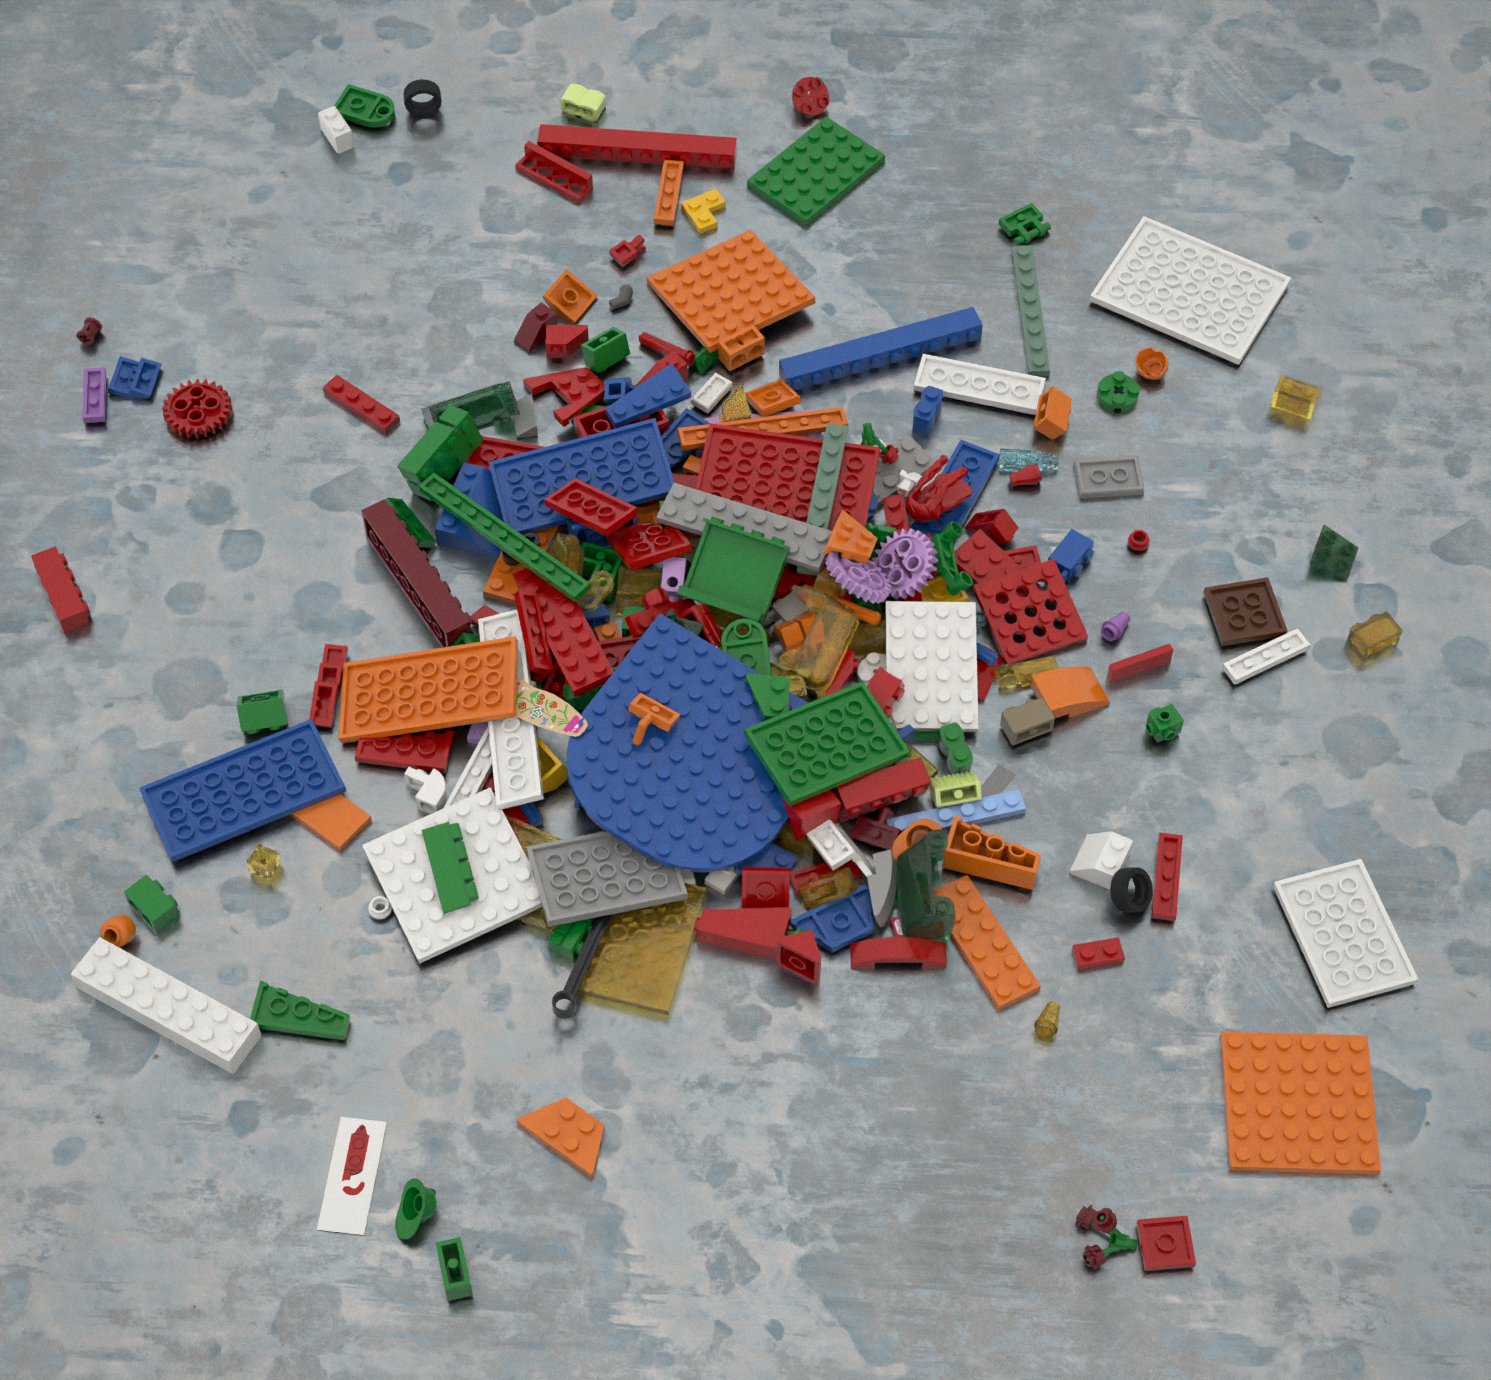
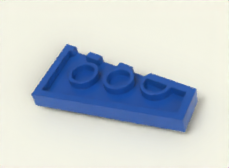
M671 363L606 408V415L613 426L618 428L691 398V391Z
M688 408L680 414L661 436L670 469L699 449L681 450L677 435L678 428L710 424Z

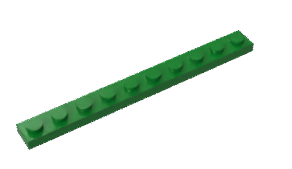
M431 474L419 485L420 492L575 603L591 589L588 581L437 474Z

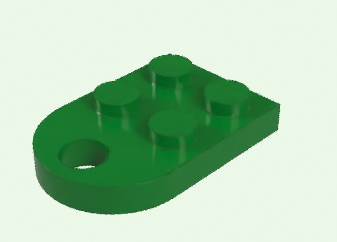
M350 84L347 85L334 105L343 119L367 127L385 126L395 116L394 103L388 96ZM381 112H388L385 115L380 114Z
M738 619L730 623L722 634L723 652L761 675H772L767 635L761 624L752 619ZM746 626L749 628V632L746 635H739L737 633L740 627Z

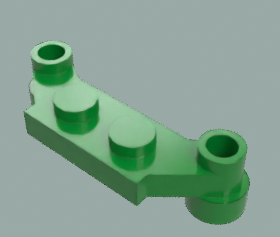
M951 521L946 525L944 531L940 534L936 533L931 537V542L935 544L933 548L938 552L934 555L938 559L935 567L948 584L946 589L952 596L957 595L962 590H967L973 585L972 578L965 571L958 573L952 541L961 537L963 530L955 521Z

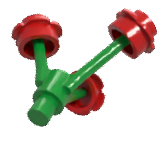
M864 423L860 445H877L882 450L879 456L882 459V463H894L899 457L897 454L899 449L894 448L892 445L885 447L878 437L875 436L872 424Z

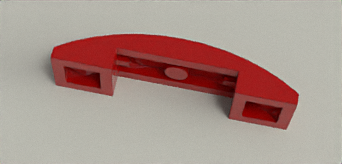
M885 937L850 944L851 967H875V963H922V967H946L947 965L946 944L935 940L914 937Z

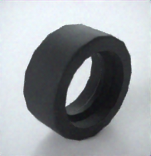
M419 79L409 83L404 89L403 96L406 110L415 116L432 115L441 107V92L435 82ZM418 94H429L433 96V98L427 102H416L412 100V98Z
M1140 867L1120 868L1115 872L1110 886L1113 904L1122 912L1144 911L1149 906L1153 894L1152 881L1148 873ZM1131 878L1135 886V894L1132 901L1128 892Z

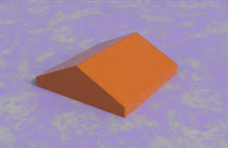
M566 269L542 298L549 308L556 312V316L574 324L598 295Z

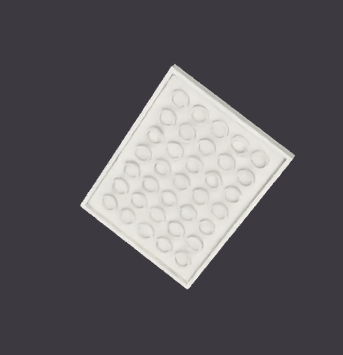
M1143 216L1090 295L1089 301L1239 365L1289 286L1291 277Z

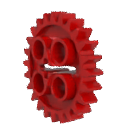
M196 379L194 384L188 380V385L186 386L180 383V389L172 388L174 394L168 393V399L163 401L164 406L162 410L167 426L171 427L173 432L178 431L179 436L186 433L187 438L195 434L196 439H198L202 433L207 437V432L209 431L215 434V428L222 430L221 423H228L227 418L231 417L230 411L233 410L231 398L228 396L227 390H223L222 385L216 387L215 381L208 384L207 379L203 383Z

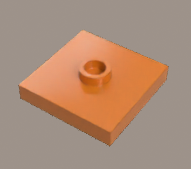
M782 379L744 393L746 401L762 417L801 403L800 396Z

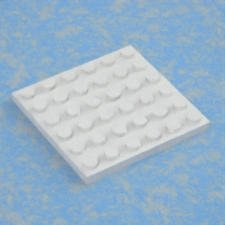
M491 787L362 845L419 964L542 907L530 863L503 810H499L496 806V797ZM446 822L450 824L459 823L463 836L461 841H464L469 858L467 861L470 862L474 877L472 882H475L479 899L471 902V906L444 914L422 830Z

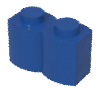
M927 386L923 390L921 401L914 408L912 432L928 436L932 432L935 420L942 411V389Z

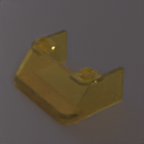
M793 585L791 589L803 601L809 611L816 614V617L799 652L788 650L780 656L777 664L770 662L772 676L790 677V684L815 691H824L829 688L858 627L859 616L853 609L821 591Z

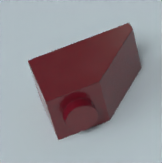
M542 302L526 315L514 338V343L530 353L546 339V325H557L556 312Z

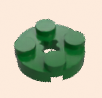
M1116 371L1114 374L1105 376L1099 382L1097 397L1101 405L1109 410L1114 411V408L1121 409V411H1127L1137 404L1140 386L1133 378L1125 375L1124 372ZM1115 390L1122 391V394H1115L1114 392Z

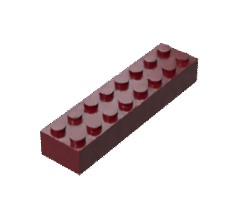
M383 499L361 510L366 537L442 648L452 646L463 632L474 634L470 626L473 624L470 615L462 611L458 598L450 594L451 590L447 582L441 581L437 568L430 565L426 552L424 550L420 551L416 538L413 535H409L405 522L403 520L399 521L393 505L389 506L386 500Z

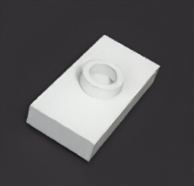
M715 373L691 399V404L709 413L732 388V382Z
M737 866L710 872L705 878V884L725 895L740 875L734 872Z

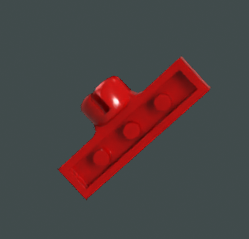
M660 587L648 591L646 596L643 595L641 597L645 611L628 615L624 619L634 639L641 637L660 613L673 621L678 615L696 605V603L689 598L671 602L666 590Z

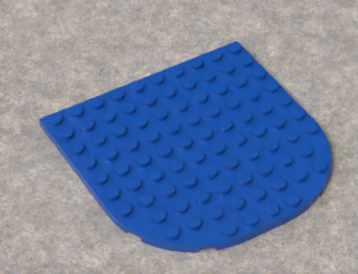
M660 613L582 712L581 716L583 718L580 720L579 726H582L585 719L588 724L585 731L580 736H570L567 748L568 779L576 800L585 809L588 817L606 832L653 861L670 868L689 869L691 872H714L729 869L743 864L745 860L756 854L758 855L767 848L785 826L789 817L782 798L783 795L743 735L744 729L766 721L759 711V705L755 703L749 684L745 681L746 673H760ZM789 691L788 711L808 704V702ZM640 693L680 714L678 722L669 732L650 723L647 726L642 743L636 745L632 742L638 723L642 718L628 711L630 703Z

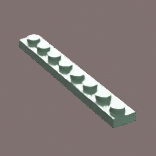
M1032 245L1012 246L1011 252L1028 375L1050 376Z
M827 423L807 524L829 529L848 435V426ZM797 566V573L816 576L820 574V572Z

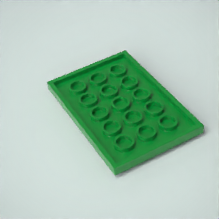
M826 116L747 180V186L807 226L885 161V155Z
M863 681L744 729L743 733L789 806L907 758L910 754V750Z

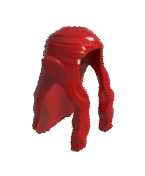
M941 455L926 470L925 475L919 479L915 489L908 495L905 502L907 513H909L913 520L927 523L934 519L938 520L941 514L955 509L964 499L972 495V488L968 483L960 480L969 471L964 467H960L950 474H938L931 483L921 490L922 486L932 480L940 472L942 466L948 462V457Z

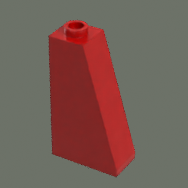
M792 908L703 909L701 917H697L695 920L694 931L697 932V941L776 959L777 940L780 937L787 936L786 933L789 930L790 920L792 919Z

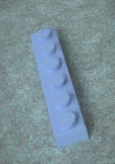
M1017 789L982 797V800L934 808L887 819L886 825L898 828L903 832L918 819L927 818L938 823L943 832L951 829L955 815L961 817L963 822L972 825V823L980 824L1023 814L1026 812V807L1020 790Z

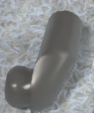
M622 285L619 296L609 300L612 310L630 303L633 295V289L630 285Z

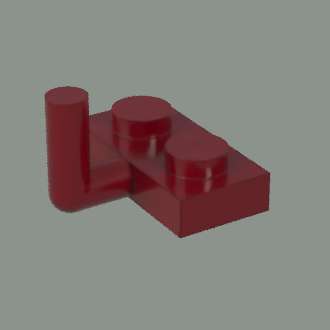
M884 806L880 811L877 821L858 816L850 837L880 849H891L892 851L893 843L902 831L886 825L887 819L895 818L897 814L888 806Z

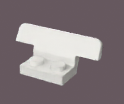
M829 819L807 833L809 841L833 871L849 860H852L866 877L876 874L874 867L838 822L835 824Z

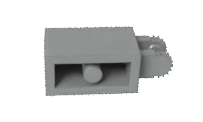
M802 586L800 588L797 587L783 599L776 600L772 605V610L768 612L764 624H759L765 627L775 622L768 629V633L774 636L776 634L773 627L789 620L794 621V618L810 611L820 615L823 605L800 595Z

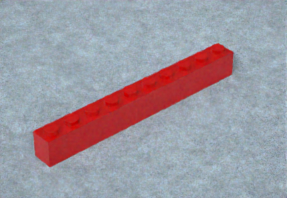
M540 124L537 139L538 146L558 157L656 164H663L664 160L684 161V166L735 169L737 138Z

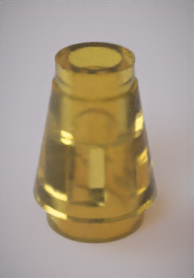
M1048 1002L1035 1021V1032L1040 1037L1051 1038L1057 1033L1060 1005L1058 1003Z

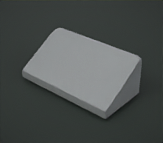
M529 394L512 403L517 438L538 436L532 394Z

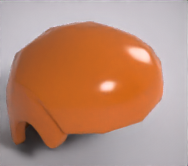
M1147 347L1140 350L1137 354L1135 365L1138 373L1143 378L1156 380L1166 374L1169 361L1163 351Z

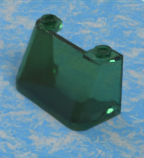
M947 830L930 831L897 857L896 871L901 931L904 937L924 938L935 941L950 940L955 922V907L951 899L944 896H934L932 877L934 866L936 864H943V851L948 846Z

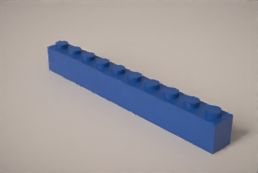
M974 307L781 359L779 360V375L793 390H799L803 387L820 384L832 379H839L843 376L857 374L861 371L896 363L929 352H936L947 347H954L965 342L975 341L982 336L983 324Z

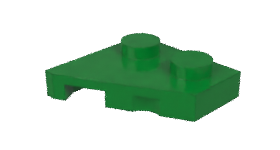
M746 673L745 681L753 692L752 696L755 703L759 705V711L764 720L788 712L790 677Z

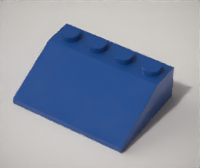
M464 462L454 487L504 522L491 470ZM443 508L435 527L438 545L498 559L502 551L499 547Z

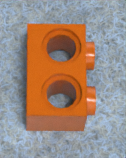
M754 325L718 342V358L729 371L765 354V337Z

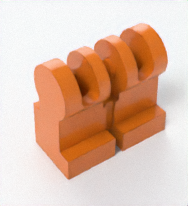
M810 611L794 618V621L789 620L773 627L781 643L784 657L790 666L797 664L796 654L801 661L807 660L806 650L811 657L817 655L816 646L821 653L828 649L819 613Z

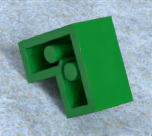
M583 542L576 557L577 574L591 577L589 583L597 597L601 600L612 602L626 569V564L615 550Z

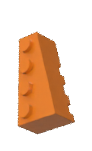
M955 815L944 849L942 868L1033 890L1041 855L1014 842L1012 844L1005 842L1001 836L995 833L990 835L982 831L980 826L973 823L969 825L963 822L961 817Z

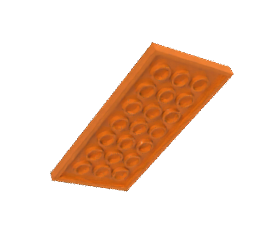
M516 636L344 663L338 739L341 743L359 741V738L387 737L516 717L518 640Z

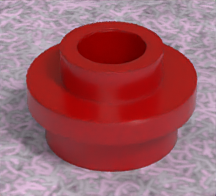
M1135 530L1128 537V545L1134 550H1145L1149 546L1150 539L1143 530Z

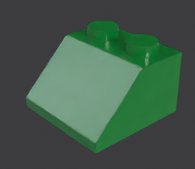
M283 689L238 696L237 711L241 732L247 731V734H254L260 732V729L263 728L278 730L282 729L283 725H287Z

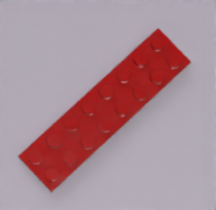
M528 568L513 573V578L519 590L538 594L549 648L574 696L576 697L605 684L614 670L578 603H575Z

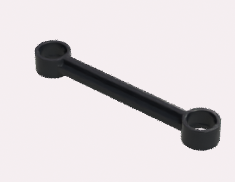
M620 913L596 917L564 989L557 992L552 998V1010L557 1017L567 1019L575 1014L578 990L610 919L617 917ZM567 999L573 1005L567 1010H561L556 1007V1003L559 1000Z

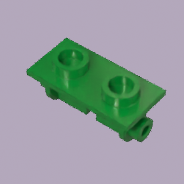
M702 346L700 348L701 352L697 351L695 353L694 363L688 366L690 368L696 367L701 375L718 358V349L709 353L707 348Z

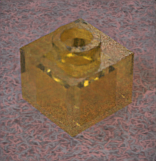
M258 844L246 863L250 872L269 880L281 863L279 852Z

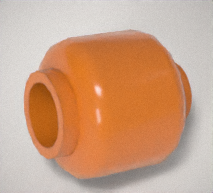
M123 914L114 915L106 920L100 928L101 938L119 948L132 941L136 934L134 922L127 915Z

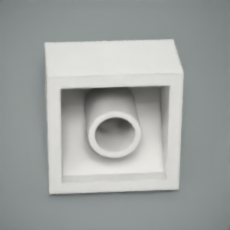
M1112 831L1087 834L1069 873L1110 890L1111 880L1115 872L1120 868H1124L1133 840Z

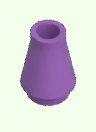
M1121 611L1118 615L1104 622L1101 628L1102 636L1108 641L1118 640L1131 620L1129 614Z

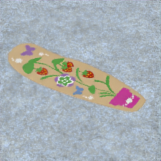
M517 678L516 717L538 727L568 736L577 737L585 731L588 726L587 721L584 719L580 727L579 722L583 717L570 704L552 693L535 688L524 680Z

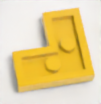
M717 189L681 202V209L699 234L717 228L718 223L712 212L726 207V201Z

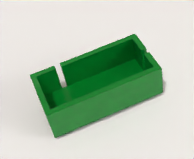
M449 405L438 419L455 428H450L435 421L397 465L403 477L407 479L406 482L411 491L430 501L432 500L420 492L419 485L433 473L448 482L483 441L469 412L453 405Z

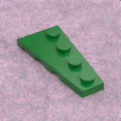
M260 980L250 1019L258 1023L259 1029L345 1040L350 1015L324 1004L313 1003L303 996H295L288 993L285 989L274 988Z

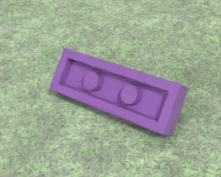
M105 367L84 369L83 423L105 422L107 374Z

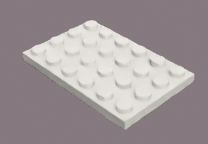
M886 601V672L902 680L905 685L903 697L899 701H895L892 706L893 711L888 718L889 721L895 723L897 731L910 724L915 731L940 732L942 726L956 722L960 725L963 732H978L976 602Z
M1362 859L1274 882L1273 888L1327 1008L1417 984L1418 977Z

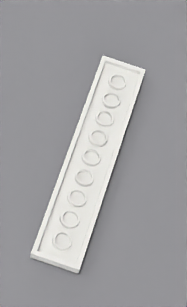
M517 610L478 619L480 642L516 636L518 640L517 678L531 685L530 669ZM518 717L488 721L496 806L498 809L501 810L544 799L536 725Z

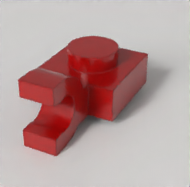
M639 234L629 243L623 240L610 249L609 254L619 265L624 267L637 258L638 253L646 250V247L642 244L645 242V239Z

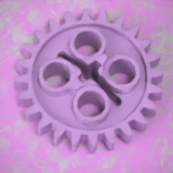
M910 528L909 531L902 529L901 535L895 531L894 538L887 536L886 544L880 542L882 549L875 550L878 557L872 558L876 562L875 566L882 568L881 573L887 574L886 579L891 581L889 584L892 586L890 589L892 592L888 597H893L896 600L899 597L905 600L907 595L914 597L915 590L921 593L922 585L928 587L927 578H934L930 574L931 571L937 570L933 566V563L938 562V559L934 557L938 553L933 548L935 544L925 534Z
M831 551L826 558L825 564L828 565L827 570L831 571L830 575L837 578L835 582L841 583L843 589L849 590V594L854 593L858 599L862 597L865 602L868 599L872 604L875 601L878 604L881 601H885L892 592L890 590L892 586L889 584L891 581L886 579L887 574L881 573L882 568L876 567V563L870 560L866 564L853 559L842 558V552Z

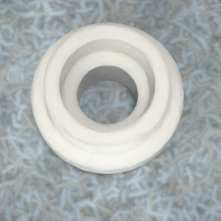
M377 896L369 903L368 910L373 918L385 919L391 914L392 907L387 898ZM379 907H383V908H384V909L381 910V911H377V909H378Z

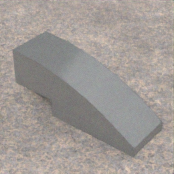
M891 849L873 854L876 874L867 876L873 913L879 927H884L888 920L897 890V866Z

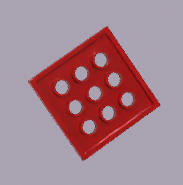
M1054 559L975 584L972 587L1006 667L1088 639V634ZM1044 582L1047 585V590H1039L1036 587V583ZM1019 588L1024 589L1027 592V596L1024 598L1019 597L1016 594V590ZM996 596H1005L1007 599V603H998L996 601ZM1045 602H1053L1056 609L1048 610L1045 607ZM1032 608L1036 616L1028 617L1024 610ZM1012 615L1016 622L1009 624L1005 621L1004 616ZM1061 621L1065 628L1057 630L1053 622ZM1041 628L1044 631V636H1036L1033 633V629ZM1013 635H1021L1024 638V643H1016L1013 640Z

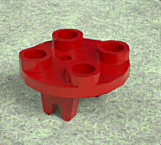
M810 76L802 78L796 82L792 90L793 105L798 112L805 116L819 115L830 103L828 89L819 77Z

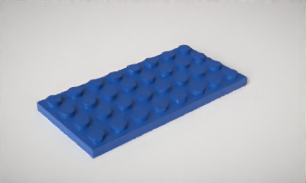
M656 418L489 462L504 523L521 535L566 524L567 521L572 520L546 507L544 499L575 478L631 505L667 497L674 483Z
M312 719L139 788L171 862L346 792L345 785Z

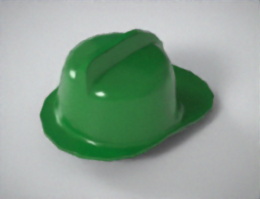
M417 1178L410 1179L404 1186L401 1203L397 1212L395 1230L401 1239L411 1238L417 1232L420 1223H424L431 1218L436 1209V1191L432 1188L424 1187L423 1183Z

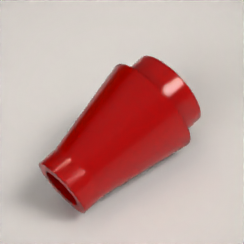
M1030 464L1009 474L1012 487L1034 485L1042 481L1038 464Z

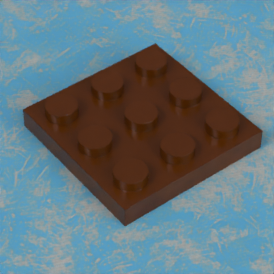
M1268 577L1204 588L1203 593L1222 646L1275 638L1287 634L1288 630Z

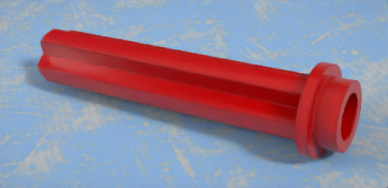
M642 332L638 337L639 343L665 355L675 351L687 362V366L694 363L695 354H693L692 350H684L646 332Z

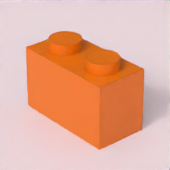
M1053 386L1039 395L1033 428L1052 440L1063 435L1068 429L1072 398Z

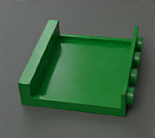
M713 516L711 520L703 518L706 525L684 586H679L677 594L764 624L790 547L784 545L785 540L772 537V540L764 538L765 534L759 531L752 530L751 533L744 531L745 527L732 523L730 527L724 525V520Z

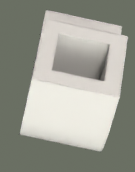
M408 767L404 773L406 786L419 791L415 796L417 809L428 814L443 809L447 802V791L442 774L433 769L430 775H428L423 770H415Z

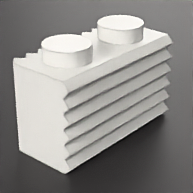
M336 106L320 111L318 113L320 128L335 151L342 153L354 147L352 129L343 119Z

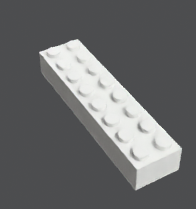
M101 937L98 938L70 974L76 988L231 1074L236 1072L261 1038L258 1023Z

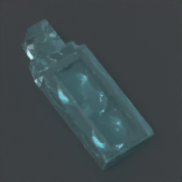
M1000 448L999 470L1016 472L1030 464H1038L1040 473L1047 469L1058 470L1059 455L1048 454L1043 451Z

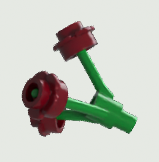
M1090 1205L1088 1208L1083 1206L1076 1217L1079 1220L1078 1226L1082 1225L1088 1229L1093 1224L1094 1229L1110 1235V1247L1101 1250L1098 1245L1090 1247L1087 1245L1085 1247L1083 1260L1088 1267L1092 1266L1093 1269L1097 1270L1100 1265L1105 1263L1104 1255L1119 1251L1120 1249H1137L1138 1241L1131 1239L1129 1235L1121 1233L1116 1228V1215L1112 1213L1111 1209L1103 1208L1100 1211H1096L1092 1208L1093 1205Z

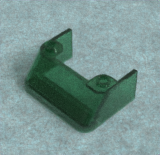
M510 381L494 384L421 408L429 428L435 421L450 428H455L438 419L449 405L469 412L476 427L499 420L500 424L512 420L511 416L520 414Z

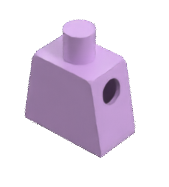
M672 557L663 561L661 587L666 590L671 602L684 600L685 597L677 594L679 586H684L687 579L686 558Z

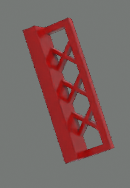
M530 141L524 145L525 156L515 164V168L520 172L578 203L593 189L592 174ZM529 161L535 164V167L527 168L524 165ZM548 171L551 175L542 176L539 172ZM555 180H564L567 184L559 185L555 183ZM579 188L582 191L577 195L571 192V189Z
M518 590L514 597L529 669L532 673L533 681L540 683L554 669L538 594Z

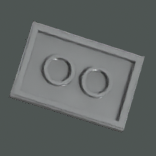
M1138 456L1074 460V470L1080 499L1144 494L1145 489Z

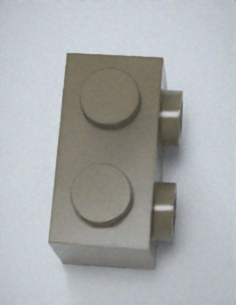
M1041 697L1036 700H1028L1025 704L1017 707L1007 708L1002 712L1000 725L1010 743L1015 745L1053 731L1055 717L1044 698Z

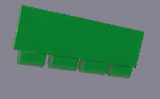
M446 822L423 829L422 834L443 913L471 906V902L478 900L479 896L475 882H472L474 877L470 862L467 861L469 858L464 841H461L463 836L459 823L450 824Z

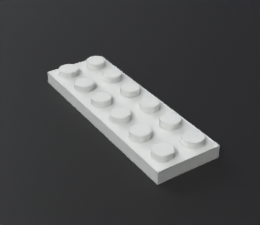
M923 354L914 383V391L923 392L927 386H933L943 390V397L1036 415L1039 395L1043 393L1046 378Z

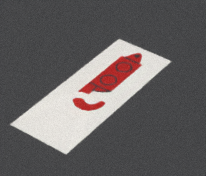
M347 1117L340 1118L317 1230L364 1235L387 1122Z

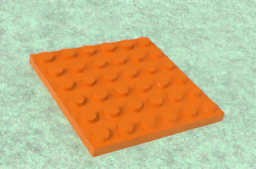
M748 230L646 277L647 284L699 342L707 348L709 353L718 349L719 341L751 325L760 330L816 303L815 296L752 230Z
M1221 1031L1220 1040L1229 1171L1380 1174L1381 1165L1368 1035Z

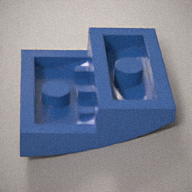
M120 356L108 388V393L129 398H150L162 364L142 357L140 362Z

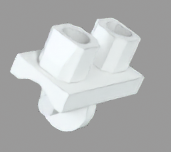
M902 470L899 474L897 492L898 494L903 493L906 502L908 495L915 489L922 476L916 472L907 474L906 471Z

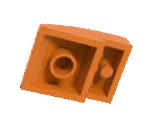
M1063 667L1031 676L1030 686L1037 699L1044 698L1055 718L1064 715L1071 718L1110 704L1091 667Z

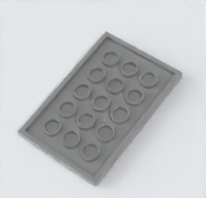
M606 831L526 846L527 856L548 927L685 900L688 897L678 867L670 868L657 863Z

